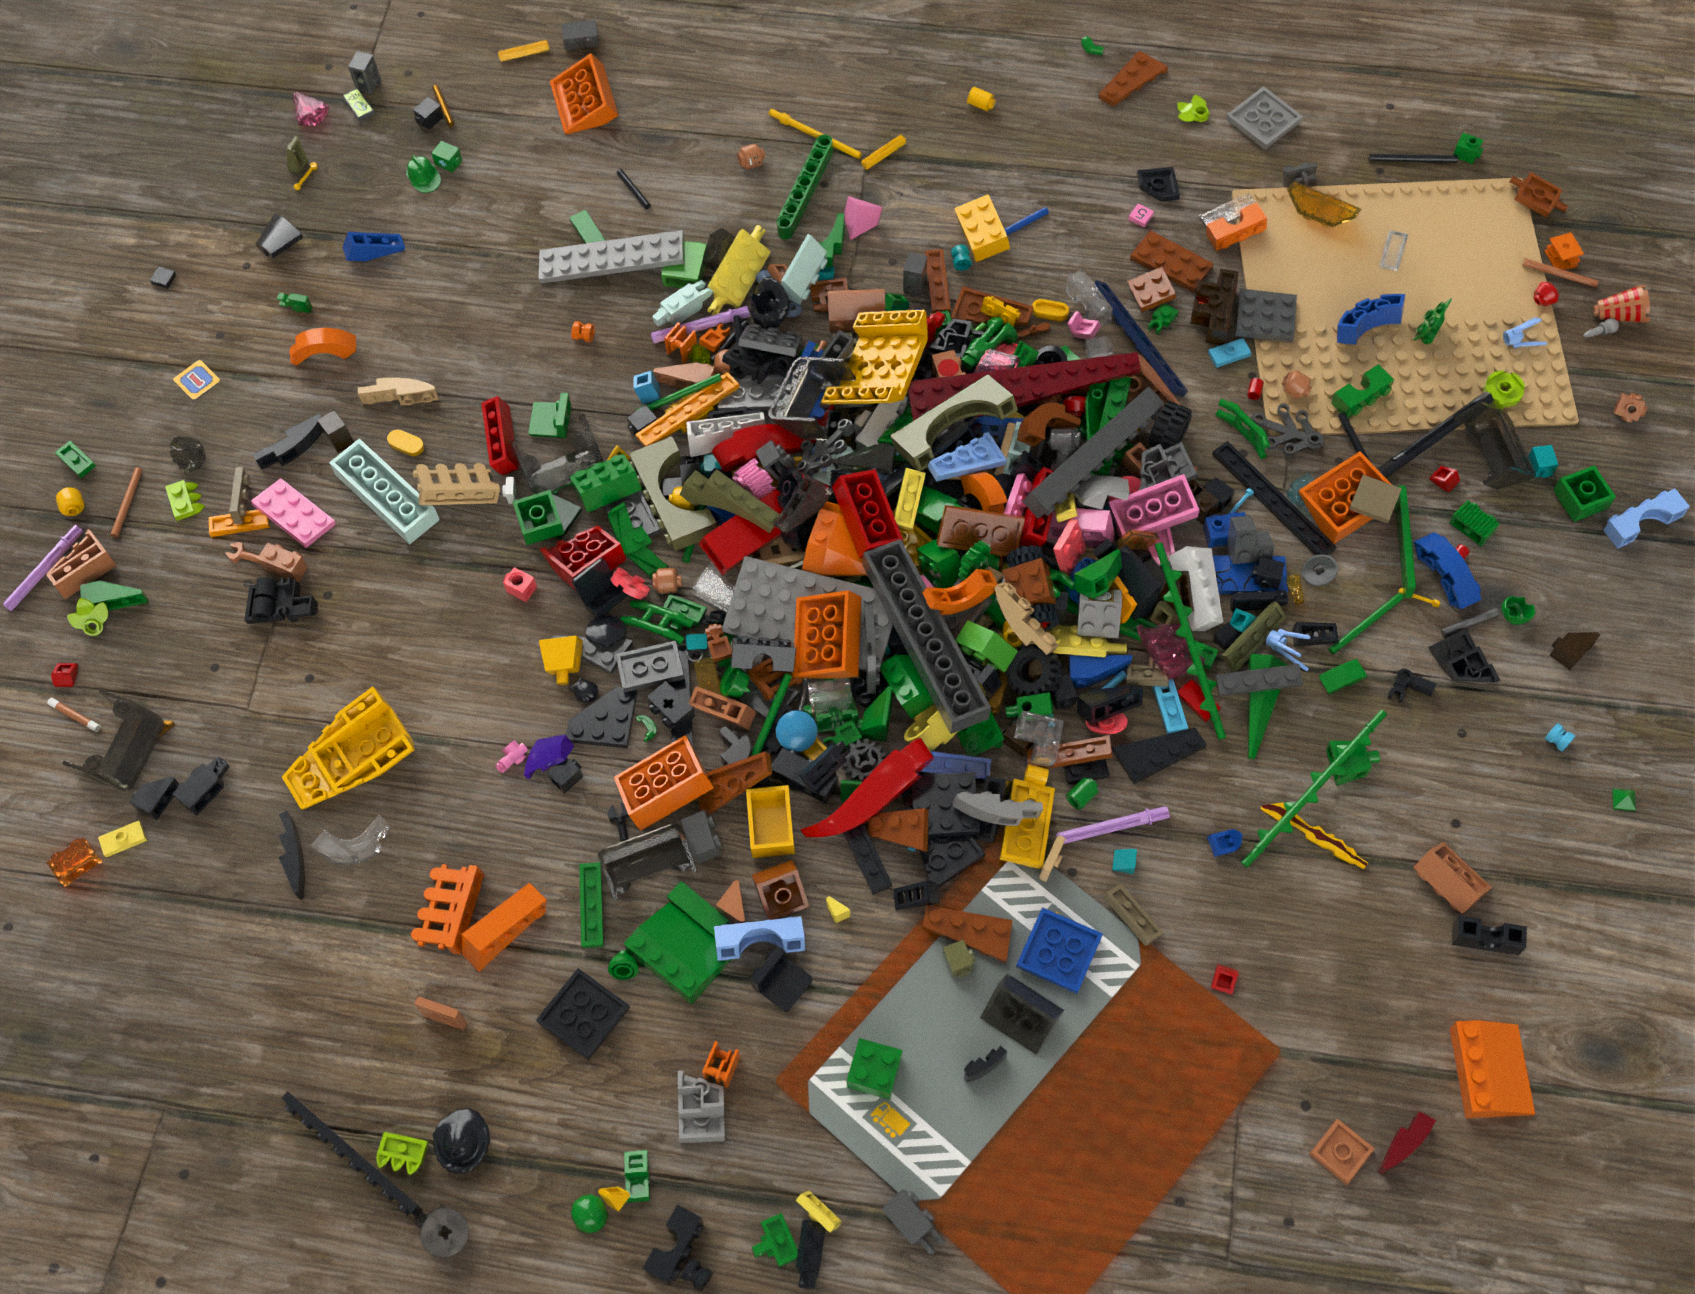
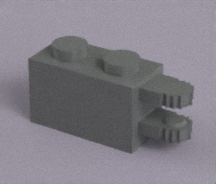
M901 1190L882 1210L912 1246H917L920 1243L930 1255H933L935 1253L934 1247L925 1239L929 1233L934 1236L939 1244L943 1245L946 1243L945 1238L936 1229L937 1225L933 1222L935 1217L927 1208L923 1210L919 1206L918 1202L920 1200L911 1190L909 1192Z

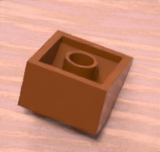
M792 860L751 875L768 920L779 919L809 907L798 870Z

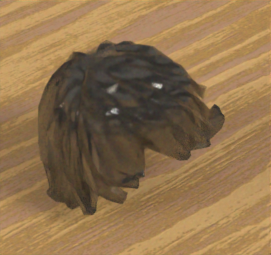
M179 436L171 439L170 456L173 458V462L177 463L180 467V470L184 469L185 475L188 472L198 470L204 464L206 454L204 446L200 441L190 437Z

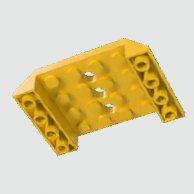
M905 310L859 313L853 325L859 339L839 386L827 387L821 401L822 404L893 403L902 401L905 398L928 341L926 311Z

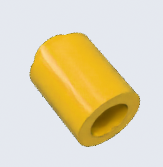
M977 87L971 89L967 98L968 104L985 111L992 109L996 101L994 94Z
M1006 620L1002 626L1003 639L1012 647H1017L1022 644V641Z

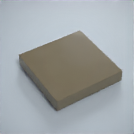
M1363 475L1349 510L1388 524L1402 488Z

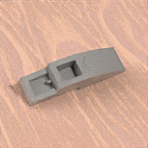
M965 791L957 794L953 801L955 808L974 818L1005 826H1018L1023 818H1038L1043 811L1042 802H1035L1034 800H1025L1023 802L1004 800L1000 802V794H993L992 792L972 794Z

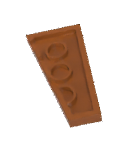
M1138 51L1099 93L1098 98L1111 106H1115L1130 96V93L1134 90L1138 91L1148 81L1152 82L1159 74L1166 73L1168 66Z
M962 286L951 315V319L966 320L972 323L984 322L987 324L992 317L981 312L984 297L994 296L996 299L1004 302V307L1009 305L1019 309L1021 316L1018 320L1016 319L1015 325L1028 326L1034 306Z
M762 752L707 772L714 788L698 797L700 812L705 810L710 815L745 792L746 789L751 788L771 775L770 753Z
M926 905L923 929L956 942L964 940L967 948L970 947L985 956L996 958L1004 964L1007 962L1013 920Z

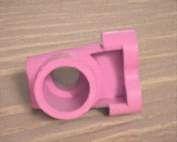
M515 740L502 750L506 756L495 764L497 770L500 773H504L514 762L517 765L526 758L527 747L523 743L519 745Z

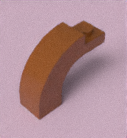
M1059 403L1043 404L1023 419L1018 429L1017 441L1034 447L1045 439L1046 426L1071 433L1080 426L1081 419L1070 413H1065V405Z

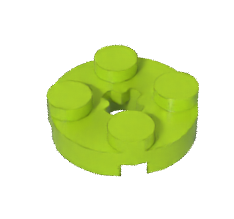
M1502 370L1496 371L1488 377L1484 385L1483 391L1492 394L1494 399L1492 403L1499 409L1514 406L1523 397L1525 384L1515 373L1511 372V374H1508ZM1500 386H1502L1503 388H1506V387H1507L1508 390H1507V391H1503V390H1501V387H1500Z

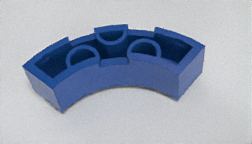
M1405 294L1380 295L1378 299L1370 300L1367 298L1356 303L1355 307L1350 311L1347 310L1339 320L1337 343L1356 345L1361 335L1374 327L1385 324H1401L1404 313Z
M1431 533L1414 541L1418 560L1425 563L1432 571L1437 570L1442 577L1440 583L1446 593L1449 605L1463 609L1482 600L1480 585L1475 581L1462 556L1448 542L1446 537L1440 536L1437 533Z

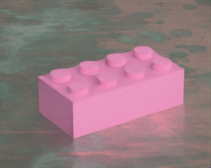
M1184 474L1129 494L1127 501L1118 498L1108 503V511H1110L1122 544L1197 518L1199 514L1198 505Z

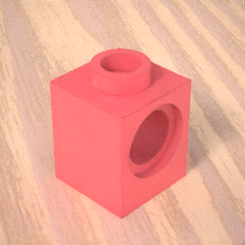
M515 567L506 574L503 581L507 593L525 602L528 601L537 588L534 577Z

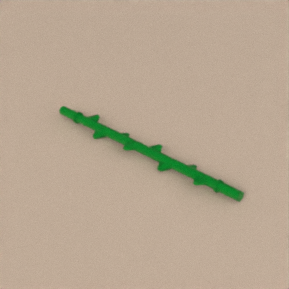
M1157 543L1155 548L1161 563L1160 567L1163 569L1169 588L1163 599L1164 601L1174 603L1181 627L1176 631V635L1185 638L1193 664L1187 669V673L1198 676L1205 698L1200 705V709L1210 713V720L1213 722L1218 740L1225 739L1226 735L1220 719L1221 715L1218 713L1211 692L1217 684L1216 681L1207 679L1199 655L1206 646L1194 640L1187 619L1193 611L1192 608L1183 606L1176 585V581L1182 576V573L1171 569L1163 543Z
M1381 709L1368 724L1366 723L1365 727L1348 746L1338 745L1336 747L1339 755L1323 773L1314 771L1310 773L1313 784L1295 803H1284L1286 813L1271 830L1259 829L1257 831L1261 841L1257 845L1255 844L1251 852L1241 861L1245 868H1248L1260 854L1264 853L1263 850L1280 832L1290 834L1293 832L1290 821L1306 803H1318L1319 800L1316 792L1333 774L1341 776L1346 774L1342 764L1359 745L1369 746L1371 744L1368 736L1371 732L1375 731L1374 729L1387 716L1384 710Z

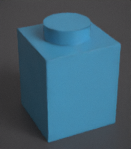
M652 370L634 376V390L642 405L660 399V385Z

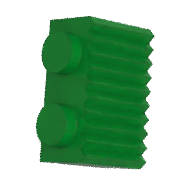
M1469 500L1452 515L1449 524L1481 547L1492 537L1500 525L1494 516L1486 514L1476 503H1472Z

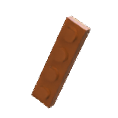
M943 249L925 250L931 312L936 313L937 311L948 310L950 314L951 308Z
M1109 735L1027 750L1028 764L1045 769L1113 758Z

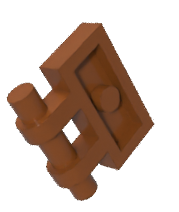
M846 278L817 281L815 285L812 284L810 286L812 302L820 301V304L813 305L814 312H827L828 303H826V300H828V291L848 290Z

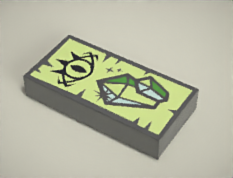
M358 88L342 95L344 101L359 122L375 115L374 110Z

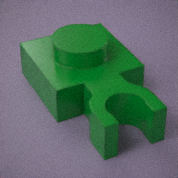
M279 293L277 296L280 306H290L293 310L300 313H311L313 307L308 296L290 293L289 296Z
M1166 303L1161 304L1153 313V320L1148 324V330L1152 327H1157L1156 334L1158 335L1163 325L1167 328L1178 316L1179 311Z
M853 720L834 730L836 736L827 737L823 741L825 745L829 742L837 745L840 741H844L845 747H849V743L856 744L857 739L861 741L863 738Z

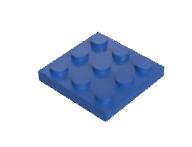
M1042 907L1016 964V968L1078 994L1103 933Z

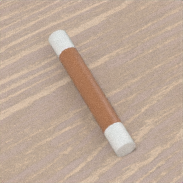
M54 698L48 700L47 704L68 717L94 732L100 730L101 725Z

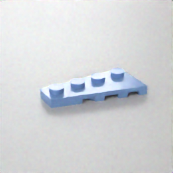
M987 432L981 438H975L969 444L961 445L955 451L947 452L929 461L928 468L935 480L940 481L1005 466L1007 459L990 433Z

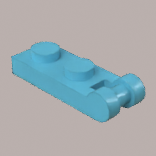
M1169 678L1168 687L1151 686L1166 733L1170 734L1187 730L1188 725L1173 678ZM1162 690H1167L1169 692L1162 693Z

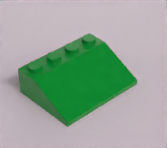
M671 902L667 903L642 923L623 943L626 951L630 952L636 960L691 1005L732 960L718 961L715 938Z

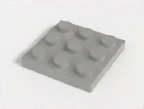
M1264 86L1226 116L1227 121L1265 150L1302 122L1303 119L1301 114Z

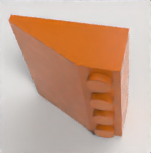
M590 53L550 80L566 135L605 125L619 116L604 65L593 54Z
M1361 452L1356 453L1298 491L1319 529L1333 544L1373 519L1349 510L1362 476L1366 475L1391 484Z
M846 590L796 598L794 636L796 650L792 677L826 679L858 677L861 596Z
M686 735L614 777L628 815L640 831L714 788Z
M1481 1020L1456 1021L1450 1028L1465 1118L1535 1115L1518 1024Z

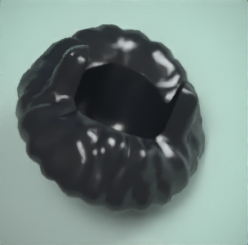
M774 278L762 280L757 285L755 292L749 296L752 302L751 315L754 324L760 325L763 329L779 327L790 310L788 295L780 282Z
M459 1108L451 1112L439 1122L433 1132V1147L437 1161L447 1171L456 1174H465L467 1171H473L474 1168L478 1167L480 1162L484 1160L491 1141L489 1127L485 1119L478 1111L471 1108Z

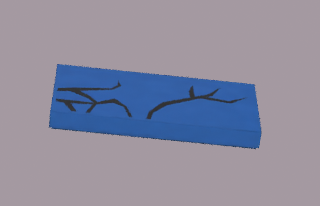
M1213 555L1219 594L1277 590L1262 588L1254 584L1255 576H1252L1254 564L1258 565L1259 562L1232 564L1229 556ZM1273 556L1272 560L1285 563L1278 590L1287 591L1288 594L1285 556Z

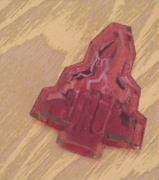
M298 91L292 94L293 103L296 106L294 110L296 113L295 119L300 126L318 125L323 121L324 116L330 109L324 101L309 98L306 94Z

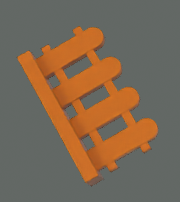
M442 864L441 868L436 867L430 871V877L436 882L435 888L429 887L424 891V897L430 902L429 908L423 907L418 911L417 916L424 924L422 928H415L411 932V937L414 941L418 942L417 945L419 947H424L425 943L438 945L437 948L440 950H445L446 947L453 954L461 955L462 933L469 928L485 874L478 866L469 865V868L462 867L461 870L448 869V865ZM444 883L457 884L455 890L442 889ZM437 904H450L449 911L436 909ZM431 923L443 924V931L430 929Z

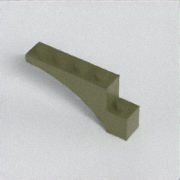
M695 470L686 480L680 492V496L694 506L699 504L724 509L749 520L768 533L772 531L782 517L718 470L709 479Z

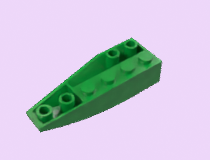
M1130 377L1090 385V391L1085 402L1087 441L1126 407L1131 383ZM1114 456L1108 462L1104 459L1102 461L1104 465L1097 472L1092 470L1090 473L1109 476Z

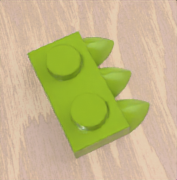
M182 480L165 486L174 517L177 521L196 515L205 507L203 504L195 503L202 495L191 493L198 487L197 483Z
M384 1132L376 1156L377 1165L379 1168H382L391 1158L392 1168L396 1172L406 1162L407 1172L411 1175L420 1165H423L429 1142Z

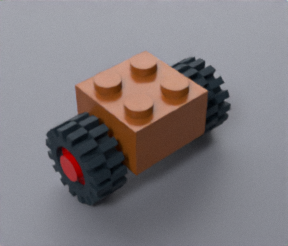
M1030 545L1029 547L1023 546L1021 549L1016 548V551H1010L1011 553H1008L1006 556L1008 568L1003 570L1005 582L1011 584L1021 598L1023 597L1030 602L1031 607L1034 609L1030 617L1036 619L1045 632L1057 627L1059 619L1056 607L1052 605L1057 603L1049 567L1045 562L1042 548Z

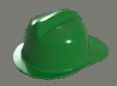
M412 155V159L408 162L406 175L413 187L422 193L435 191L441 183L438 171L426 157H415V155Z
M729 664L720 681V692L724 697L730 696L734 698L742 697L744 692H751L748 686L750 681L749 674L741 668H732L731 664Z

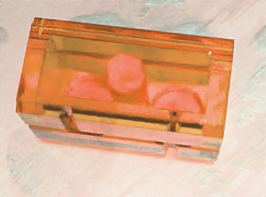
M83 837L72 841L65 850L54 853L46 863L57 880L62 885L67 886L101 863L102 860L90 842Z

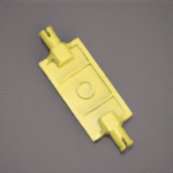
M756 225L751 235L744 229L738 232L708 284V287L714 292V300L708 308L709 313L713 310L711 315L719 314L725 304H730L735 309L741 306L756 279V275L760 272L771 253L769 249L760 243L761 238L766 232L764 228L760 232L761 226Z
M1058 624L1057 627L1046 630V632L1054 636L1055 642L1059 644L1055 651H1053L1056 654L1094 657L1126 655L1127 643H1109L1106 637L1077 636V625L1061 626ZM1022 642V644L1017 646V648H1021V646L1025 644Z

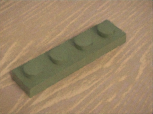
M1271 602L1221 655L1231 671H1237L1250 658V655L1266 641L1269 633L1272 630L1275 631L1287 618L1278 602Z

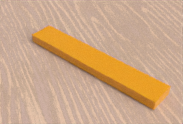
M728 372L721 376L722 381L703 388L636 433V438L644 447L664 440L686 425L687 422L692 421L739 389V383Z

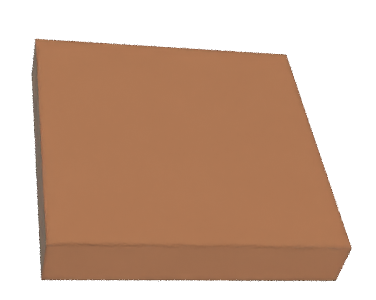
M420 996L417 997L414 1004L424 1017L463 1031L465 1030L467 1023L459 1010Z
M1337 1118L1309 1155L1345 1185H1348L1375 1148Z

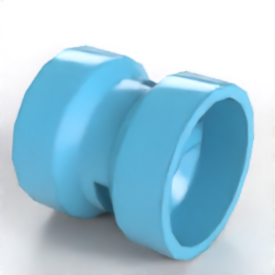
M1557 723L1545 737V740L1556 744L1557 749L1563 752L1575 738V735L1571 732H1566L1564 727Z

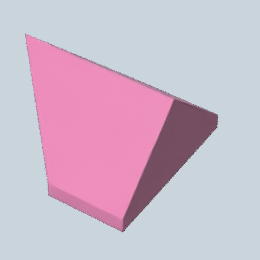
M848 196L844 214L850 240L877 226L883 207Z

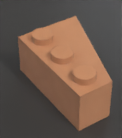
M89 529L85 532L86 537L79 544L75 543L72 546L73 550L67 557L63 556L46 573V576L65 600L78 592L80 585L96 580L117 566Z

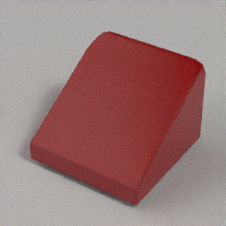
M1440 466L1429 478L1430 481L1446 492H1450L1460 482L1458 471L1444 466Z
M58 663L50 674L53 685L55 687H73L78 664Z
M1217 964L1211 988L1232 995L1239 971Z

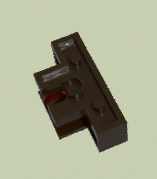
M1220 269L1217 283L1198 280L1190 324L1208 327L1206 343L1224 345L1227 340L1231 311L1238 284L1239 272Z

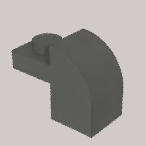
M726 726L719 730L721 740L729 747L720 755L724 766L750 757L752 753L751 744L746 734L740 738L735 730L732 729L730 731Z

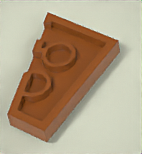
M921 808L878 813L868 820V834L874 838L927 852L929 810Z

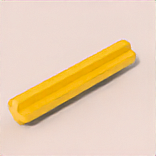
M547 40L501 50L498 52L500 61L511 60L548 51L549 45Z
M903 135L897 136L861 161L862 167L865 170L869 169L905 145V137Z

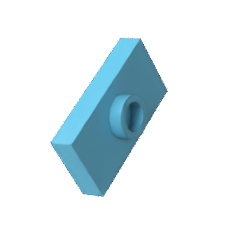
M1244 338L1209 349L1208 355L1216 368L1250 357L1252 353Z

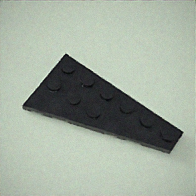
M911 785L901 794L906 810L913 809ZM971 835L928 837L927 852L919 850L929 881L937 882L938 888L985 857V852Z

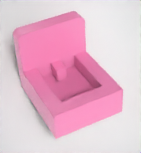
M1077 311L1068 322V327L1074 338L1093 340L1101 327L1099 321L1083 319L1080 312Z

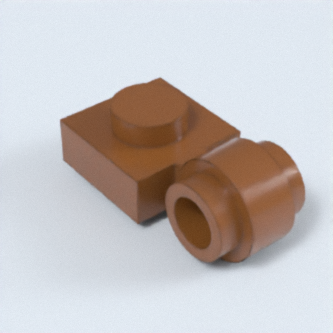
M721 624L709 625L705 632L713 662L731 658L732 649L727 636H724Z

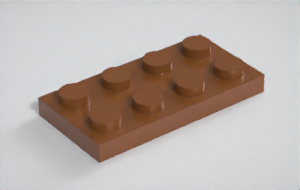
M1151 230L1130 257L1131 260L1151 271L1162 267L1170 281L1193 293L1197 290L1198 280L1203 281L1214 266V263Z
M945 505L936 544L940 547L968 551L975 543L983 541L992 548L990 554L1007 556L1008 553H1011L1010 551H1016V548L1019 547L1025 518L1016 515Z

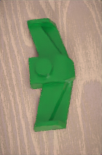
M625 503L616 506L607 514L616 539L621 543L625 556L632 560L648 576L652 578L653 573H656L659 568L669 567L647 548L652 544V540L642 526L634 529Z

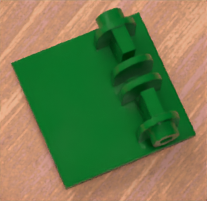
M1452 298L1446 302H1440L1435 309H1429L1423 317L1425 320L1417 327L1414 341L1420 338L1426 345L1433 342L1445 321L1444 313Z
M851 689L812 695L818 733L834 731L851 720L858 727V712Z
M990 711L988 720L957 732L967 756L976 757L993 746L998 749L1003 746L1002 742L1005 740L992 711Z

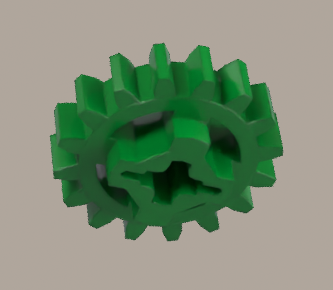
M979 541L969 548L960 561L962 566L959 569V580H966L976 569L985 570L988 568V559L991 556L990 551L992 550L990 545Z

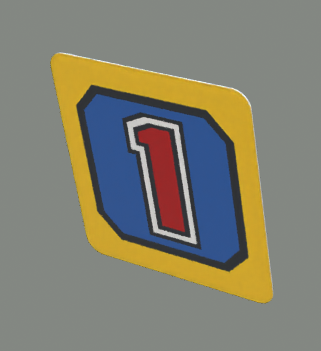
M201 360L195 362L173 379L191 399H196L220 381Z

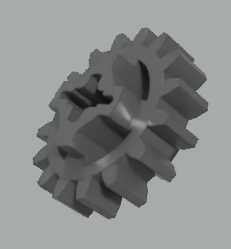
M857 739L856 745L849 743L850 753L845 757L847 761L842 765V770H846V777L852 775V781L859 779L863 782L886 758V753H882V746L876 748V741L869 744L868 739H865L864 743ZM874 754L876 755L878 762H876V759L873 758ZM850 760L852 761L853 764H855V768H854V769L852 768V766H851V764H850Z

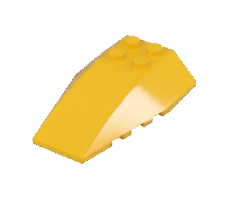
M371 687L335 715L336 719L330 726L327 725L322 730L323 734L316 742L313 741L308 746V751L303 756H299L282 776V779L302 810L382 775L415 750L410 734L394 709L375 687Z

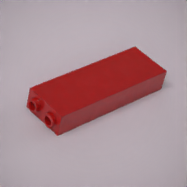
M776 488L761 498L760 501L782 516L781 521L782 518L797 508L787 509L780 507L777 501L780 491H777ZM816 506L799 507L813 513L818 509ZM735 515L705 535L699 542V546L723 576L741 564L744 556H753L781 537L780 521L768 533L749 520Z

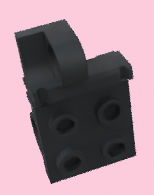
M739 341L722 357V362L730 365V372L735 378L744 379L749 374L752 376L751 381L754 382L757 379L758 384H761L772 372L789 379L796 367L795 361L790 355L738 346Z
M267 577L258 578L255 585H249L244 621L247 624L281 621L287 617L291 622H298V617L316 615L318 602L312 595L300 597L301 585L290 577L287 578V581L281 578L280 582Z

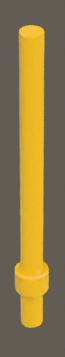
M772 108L769 110L768 115L778 119L780 123L786 126L790 125L816 139L823 135V133L792 119L786 113L782 114ZM832 138L834 148L857 159L861 158V152Z

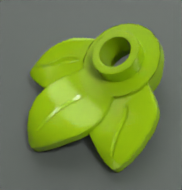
M1198 95L1193 96L1191 103H1177V108L1180 112L1178 118L1184 122H1204L1209 118L1206 102Z
M80 598L77 602V613L67 615L69 623L74 628L83 629L87 635H99L104 627L103 622L107 620L109 614L106 604L102 602L95 606L90 600ZM90 623L96 624L97 627L92 628Z

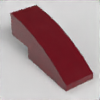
M1419 1111L1413 1117L1408 1130L1400 1127L1394 1135L1378 1172L1383 1174L1410 1156L1428 1136L1436 1120Z

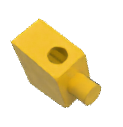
M578 636L539 640L545 671L550 675H556L557 685L569 684L568 674L577 673L580 669L583 640Z

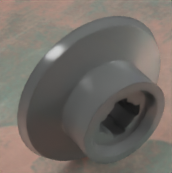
M1324 554L1312 556L1302 567V578L1309 585L1324 586L1336 577L1338 565L1331 556Z

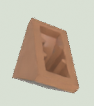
M739 880L731 884L716 904L717 911L735 924L746 922Z

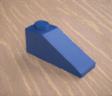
M348 232L343 244V250L347 261L365 262L404 251L405 246L401 234Z
M1106 655V657L1069 656L1068 673L1073 686L1078 689L1090 687L1118 674L1122 670H1126L1128 665H1131L1132 655Z

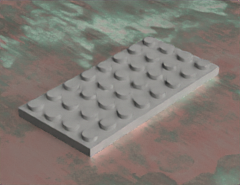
M744 556L722 630L724 634L734 637L748 636L754 640H758L759 637L770 638L771 641L789 639L791 642H794L796 598L849 590L862 597L859 669L866 670L864 606H873V614L878 616V626H875V628H879V640H876L875 644L876 657H880V665L884 659L893 623L874 588Z

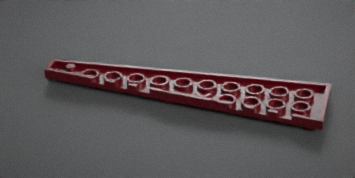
M1133 352L911 381L908 388L912 419L913 421L986 375L991 376L1014 396L1018 408L1050 399L1057 394L1062 393L1064 395L1070 393L1071 390L1085 389L1092 384H1102L1110 380L1140 373L1141 366L1138 353Z

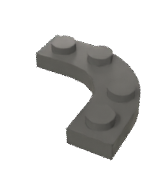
M864 606L867 694H876V685H880V675L876 673V670H880V657H876L875 641L879 640V628H875V626H878V616L873 614V606Z

